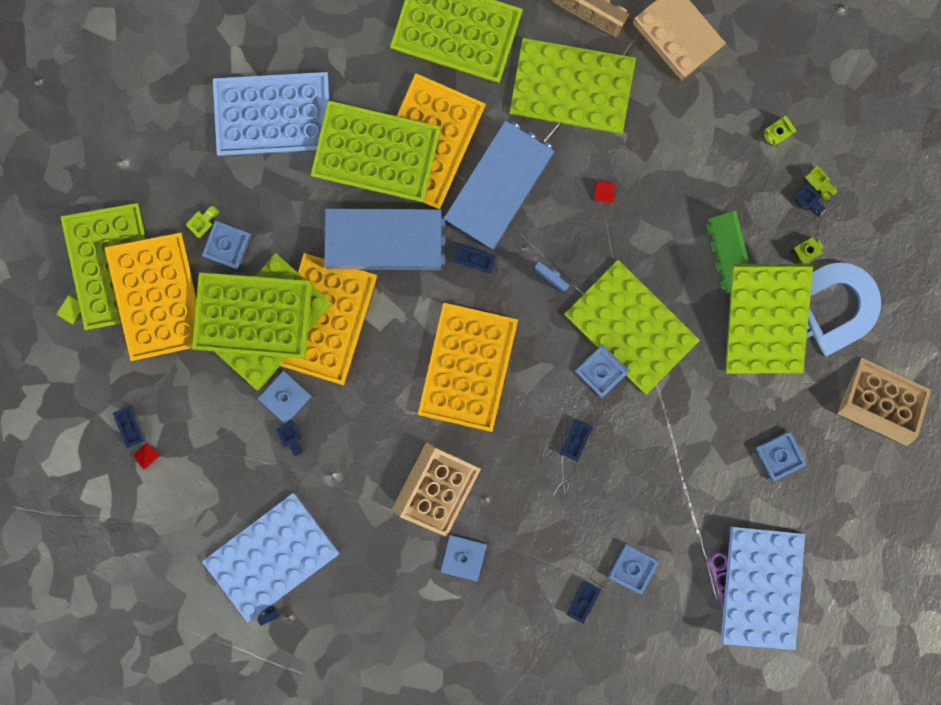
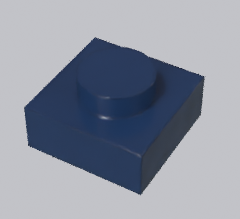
M270 607L260 612L261 616L257 620L260 626L277 619L280 613L277 608L272 610Z

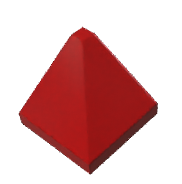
M596 181L594 201L613 203L615 184Z
M146 442L133 457L142 469L146 470L160 455Z

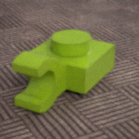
M818 165L805 176L809 184L817 191L821 189V196L825 201L831 197L827 191L832 195L836 194V187L828 182L830 178Z
M211 206L204 214L198 211L185 225L198 238H201L213 226L210 220L220 211L215 206Z

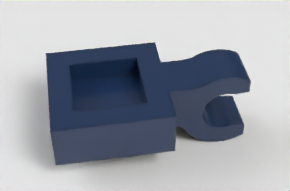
M809 183L793 196L806 211L811 207L819 217L827 211L818 201L822 196Z
M295 421L276 429L283 446L290 445L294 456L303 453L297 442L302 437Z

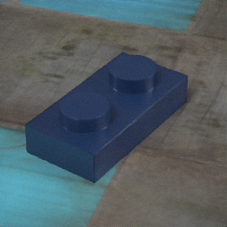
M459 244L454 263L490 274L496 255Z
M132 406L113 412L126 448L146 441Z
M575 419L560 454L578 462L593 426Z
M583 580L566 615L584 624L601 589Z

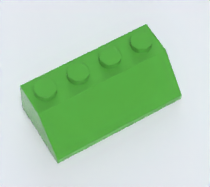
M736 211L709 218L708 223H706L707 232L712 235L713 239L711 248L713 253H716L718 259L715 261L718 272L721 271L722 279H720L721 288L726 291V294L731 293L733 264H749Z

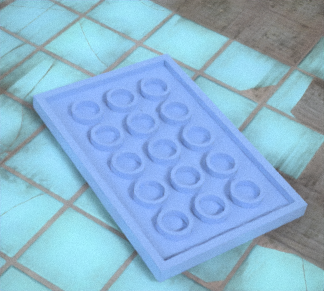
M328 72L213 78L217 156L317 150L327 103L330 101Z
M294 492L202 562L248 623L259 615L260 612L267 609L339 555L340 552Z
M740 527L730 528L721 644L796 650L805 534Z

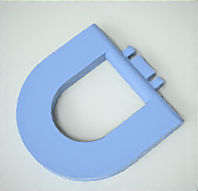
M833 263L813 271L811 296L833 284L842 283L855 291L859 303L858 310L853 318L823 334L809 308L807 329H810V331L807 332V338L812 335L814 336L825 357L865 336L873 328L880 314L881 296L877 284L865 270L853 264Z

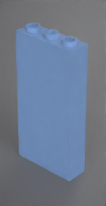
M505 120L444 217L446 222L491 250L497 245L554 154L553 147L549 143L537 141L533 133L521 131L519 129L520 126L513 121L507 122Z
M325 209V269L441 270V265H445V253H441V246H445V234H441V227H445V216L441 215V210Z

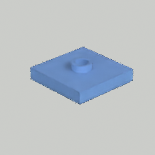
M215 220L202 256L239 269L252 234Z
M540 261L534 267L537 273L561 292H565L570 286L559 277L560 274L553 268L548 269Z
M602 344L575 372L603 398L629 373V370Z
M283 371L258 400L286 425L312 396L289 374Z
M790 430L755 447L772 482L808 465Z
M450 534L441 573L478 582L487 544Z
M625 543L608 578L643 595L660 561Z

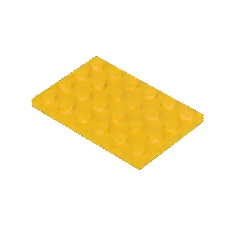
M415 73L397 117L441 127L424 199L425 204L440 210L486 104Z
M182 233L105 247L104 250L130 362L192 348L197 298Z
M304 253L298 273L307 281H312V285L333 304L308 332L306 359L287 357L280 366L345 385L378 275L362 270L325 269V259Z
M443 303L418 415L492 432L518 320Z

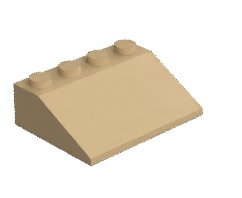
M550 0L617 38L629 17L624 7L620 5L616 7L610 3V0Z
M656 0L635 17L633 21L634 26L681 81L726 44L690 0Z
M861 358L845 391L837 414L908 446L918 438L931 390Z
M426 442L392 511L403 519L447 537L481 469Z

